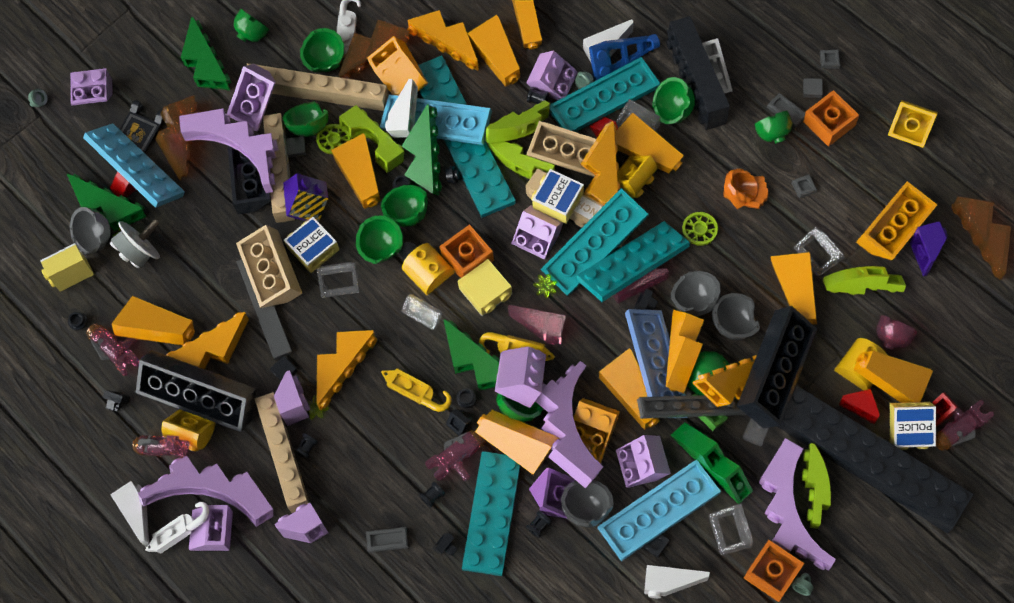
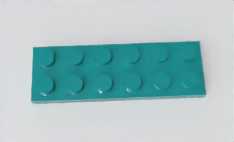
M640 57L550 104L549 111L561 128L577 132L656 90L660 82L643 58Z
M621 188L541 270L569 296L581 284L577 281V275L609 256L649 214Z
M663 221L578 274L577 281L603 302L687 249L690 242Z
M482 451L462 570L503 576L521 466L507 455Z

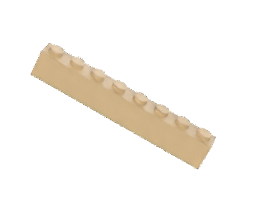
M258 65L269 71L276 82L272 94L348 106L357 105L360 108L379 111L385 110L389 95L387 85Z

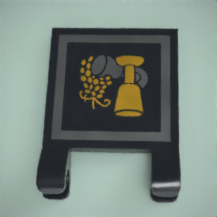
M134 100L120 130L146 154L160 127L167 121L168 116L165 115V112L159 110L155 121L142 117L138 114L143 110V105L140 101Z

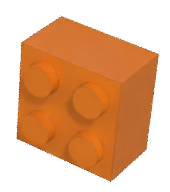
M833 90L806 111L803 122L829 147L856 126L859 114Z
M470 224L439 246L441 256L454 268V271L460 278L487 259L490 262L494 261L493 251Z
M768 540L747 571L744 579L780 602L804 563Z

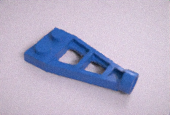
M657 35L609 40L590 46L589 53L594 80L596 81L633 62L647 52L659 48L660 41ZM636 44L637 52L628 56L627 46ZM612 49H621L622 58L615 64H611L609 52Z

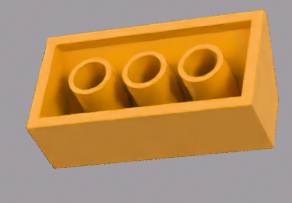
M907 181L856 243L872 255L893 260L913 236L917 227L921 226L937 204Z

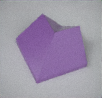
M546 468L529 488L540 507V512L547 516L567 519L562 509L561 497L564 489L576 480L551 468Z

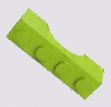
M355 105L339 116V125L350 138H355L364 133L366 138L375 142L377 145L375 162L386 173L404 162L403 147L400 144H396L391 136L384 132L376 121H372L363 109L361 110Z

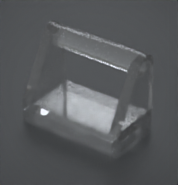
M630 99L625 104L616 121L619 128L626 117L634 113L654 131L660 126V116Z
M815 227L794 248L798 253H807L803 246L813 239H816L832 258L820 267L811 257L812 270L820 276L839 263L845 256L820 228Z
M356 261L317 268L321 298L359 293ZM352 271L354 286L325 290L323 275Z
M742 504L733 505L709 515L720 555L752 547L753 540ZM733 514L741 542L726 547L718 518Z

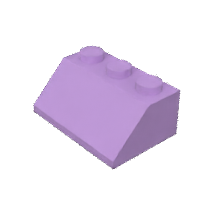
M256 64L243 66L226 114L238 122L247 121L249 127H253V130L256 132L260 128L276 83L270 72Z
M529 346L502 351L495 392L530 408L542 392L546 354Z

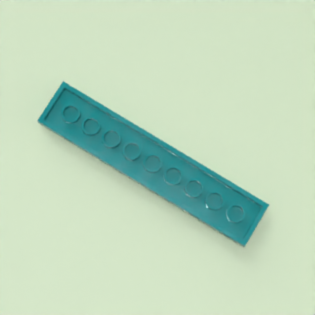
M442 55L418 65L428 82L426 86L419 90L423 99L467 105ZM443 139L481 218L516 204L485 140L483 145Z

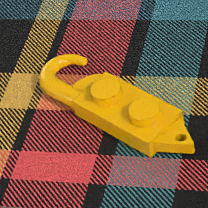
M487 332L479 339V343L483 346L484 342L488 339L497 341L500 353L505 350L529 346L546 354L545 361L555 358L545 347V344L493 332Z
M397 368L396 370L381 371L387 382V387L437 412L445 411L450 407L452 399L447 391H443L447 398L446 402L439 405L432 401L433 389L428 384Z

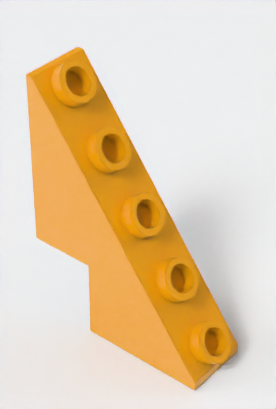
M440 10L407 20L409 26L407 30L411 35H417L425 43L432 44L439 51L451 55L454 60H460L465 63L468 68L479 70L478 60L463 22L446 27Z
M613 121L605 125L580 164L595 175L585 190L584 195L602 205H605L620 190V182L617 180L619 164L616 162L618 151L617 144L615 143L616 125Z
M673 310L666 387L673 392L678 391L684 394L703 345L696 342L704 320Z
M239 312L232 319L219 323L213 330L202 333L199 338L186 342L181 348L167 353L166 356L202 369L206 368L210 358L228 364L249 319L245 312Z
M373 330L337 332V354L317 355V405L319 410L325 409L329 405L331 397L334 393L340 391L344 380L349 378L353 374L355 366L364 360L368 349L375 346L377 338Z
M757 355L752 356L753 360L751 358L740 360V365L737 363L726 365V370L724 368L715 369L712 371V375H710V372L698 376V380L693 381V384L717 407L729 405L734 397L738 400L740 399Z

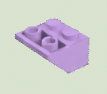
M555 51L541 53L527 80V84L530 87H534L535 90L544 93L546 91L549 92L550 98L560 100L567 96L578 71Z
M106 68L70 73L72 106L108 101L112 96V78Z
M530 205L522 212L511 244L545 260L560 234L563 222L533 209V206Z
M290 370L285 373L274 395L280 415L287 426L309 418L307 411L310 410L308 402L304 397L302 386L297 376H292Z
M643 435L616 450L627 488L657 481L671 474L660 436Z
M311 503L300 505L296 508V512L291 515L282 516L274 524L284 538L312 543L328 533Z
M208 505L209 515L207 520L191 531L189 550L230 551L233 511L228 505ZM202 507L192 510L194 520L202 514Z

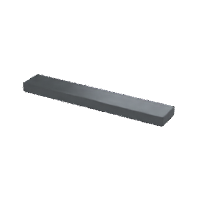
M243 260L236 261L274 360L292 354L275 307L261 308L259 306Z
M705 395L639 397L637 399L640 419L747 415L737 407L739 400L734 397L731 404L719 407Z

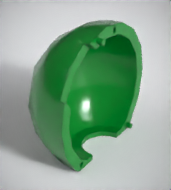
M320 28L310 32L300 48V57L303 64L309 70L318 73L329 72L341 65L345 57V46L341 36L334 30Z
M677 77L667 78L661 82L655 91L652 102L655 114L660 122L664 124H677L689 117L695 105L694 92L689 84Z
M313 101L289 109L282 119L286 128L295 135L310 137L315 136L324 129L329 115L327 110L323 109L322 112L319 104Z
M403 185L394 188L382 200L381 209L383 215L393 219L400 227L414 226L422 221L426 214V192L421 187L414 185Z
M373 216L366 219L360 225L356 235L358 253L364 260L373 264L387 261L403 247V235L399 225L393 219L386 216Z
M701 351L687 387L697 395H704L693 384V381L698 380V376L710 372V375H712V371L715 369L724 368L726 370V365H729L728 361L717 352Z
M497 394L496 402L501 413L511 419L521 422L531 421L538 417L543 410L536 402L529 408L504 395Z

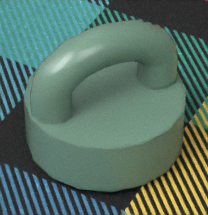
M577 73L575 84L578 89L593 82V76L590 73Z
M35 89L28 95L31 107H41L47 103V94L42 89Z
M803 573L801 577H796L792 583V588L799 594L810 595L814 589L811 584L810 575Z

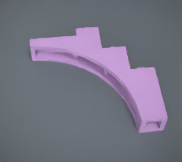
M224 109L179 116L180 129L185 141H216L240 151L257 168L265 192H273L272 185H275V177L273 173L271 174L270 168H273L272 159L276 158V151L279 148L277 139L274 140L271 133L255 136L253 127H249L247 121L231 123L230 117L225 114Z
M580 361L576 366L572 364L565 373L567 375L565 378L561 376L556 383L553 380L547 385L543 383L542 392L535 402L548 412L543 419L545 424L542 430L559 438L553 443L551 447L553 451L549 458L584 488H587L603 466L583 444L573 418L572 397L574 387L586 367Z
M785 438L759 482L764 490L776 493L765 512L769 520L782 524L772 542L788 553L792 549L795 550L799 557L803 559L808 558L819 569H827L829 571L836 559L822 550L810 537L800 520L795 506L793 476L803 448Z
M187 456L175 459L169 466V475L161 476L157 482L144 486L138 492L139 501L143 507L159 499L174 495L196 494L221 499L235 506L256 527L273 517V508L247 472L236 475L229 482L217 464L204 468L199 474Z

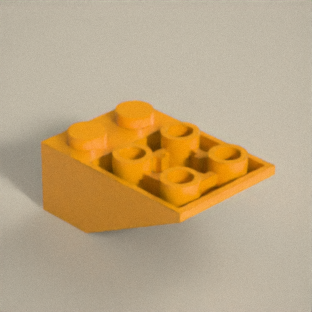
M395 36L367 57L374 72L384 85H387V89L392 95L399 96L408 79L414 80L418 86V91L428 84L406 43Z
M582 398L574 415L575 426L583 444L601 464L620 411Z

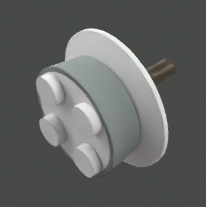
M154 219L139 233L127 223L120 221L118 225L121 232L111 239L110 244L117 251L121 252L119 256L124 261L128 262L130 260L139 269L145 265L150 257L160 258L157 250L146 239L157 228L159 222Z

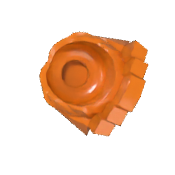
M733 169L727 173L725 178L724 197L730 200L737 209L743 206L760 209L769 197L765 177L753 176L744 169Z

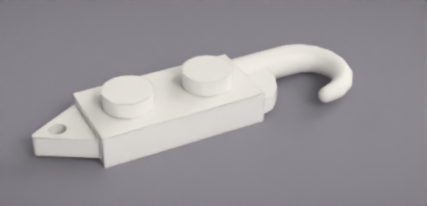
M342 0L340 4L337 33L341 36L344 43L345 57L351 50H354L357 23L356 14L347 10V4L354 1L358 7H361L360 0Z
M204 502L195 504V507L203 508L202 514L195 520L188 514H182L152 534L153 538L145 550L161 554L190 535L191 531L207 520L209 515L208 505Z

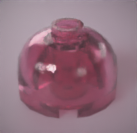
M884 315L880 316L876 326V334L884 342L882 346L890 350H894L895 347L902 349L909 346L918 332L897 320L891 321L889 317Z

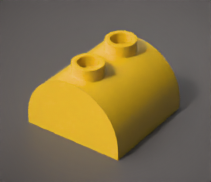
M901 100L888 136L923 148L938 112Z
M650 155L629 156L617 173L620 189L622 188L631 198L640 197L644 192L642 190L643 186L650 184L654 180L653 174L657 170V165Z
M429 243L422 244L414 249L402 265V270L426 295L430 294L455 273L454 268Z
M858 338L835 367L834 371L860 389L868 390L872 387L873 383L854 371L857 357L861 353L876 351L885 355L887 353L874 342Z
M179 409L163 420L162 435L170 438V442L179 445L183 443L188 445L189 450L199 451L209 442L216 423Z

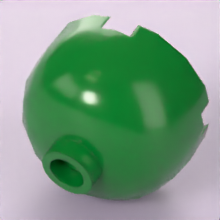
M240 9L234 18V29L238 32L237 37L244 42L247 40L258 42L270 30L243 9Z
M787 110L776 113L775 116L764 118L755 123L754 126L761 139L767 142L774 141L775 144L785 141V136L791 132L792 119Z

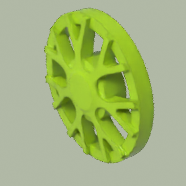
M330 124L326 125L317 134L316 141L321 151L332 154L331 150L336 146L342 145L341 141H349L351 138L348 134L340 137V134L344 132L340 125ZM332 128H337L338 131L332 132ZM324 131L328 132L327 136L323 135L322 133ZM319 140H326L327 142L320 143Z
M695 212L684 220L682 232L690 243L702 246L711 243L716 238L718 225L711 215L704 212ZM702 216L708 218L706 223L701 221ZM696 217L697 221L693 223L691 218ZM714 224L715 228L708 229V225ZM689 225L693 228L692 230L685 229V226ZM708 232L713 236L711 238H708L706 236V233ZM694 233L696 236L691 239L688 235ZM698 237H703L704 241H698Z

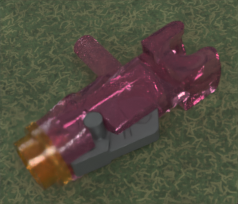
M95 323L86 331L88 339L101 360L110 359L115 364L116 369L124 376L128 375L126 371L127 364H132L134 367L139 366L138 357L131 350H127L128 347L139 339L128 338L124 342H119L116 336L102 325Z
M982 400L975 403L964 413L958 407L954 412L955 419L952 422L948 421L941 431L936 432V447L941 451L948 450L951 447L974 439L976 436L975 430L990 421L994 413L982 414L980 412V407L984 404Z
M477 429L445 442L444 451L438 455L435 454L425 462L428 469L439 467L434 473L437 481L448 475L449 471L453 468L464 482L471 477L462 466V461L466 458H471L480 447H483V443L486 442L483 437L476 433Z
M141 435L134 439L132 447L139 455H174L183 458L188 453L190 442L179 440V436Z

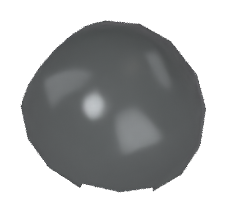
M80 207L71 216V239L81 251L87 255H92L106 246L111 234L110 225L100 211L95 208Z
M688 272L675 283L671 292V300L681 312L693 316L705 315L713 310L715 304L720 299V283L715 276L708 272Z
M730 293L723 295L718 300V303L715 304L712 312L713 323L719 333L726 338L741 341L750 338L760 329L759 322L755 321L754 318L755 306L751 298L743 294Z
M593 480L587 488H584L577 481H573L564 489L561 497L562 509L567 519L575 525L586 528L594 527L602 522L609 515L614 505L613 496L609 489L596 480Z

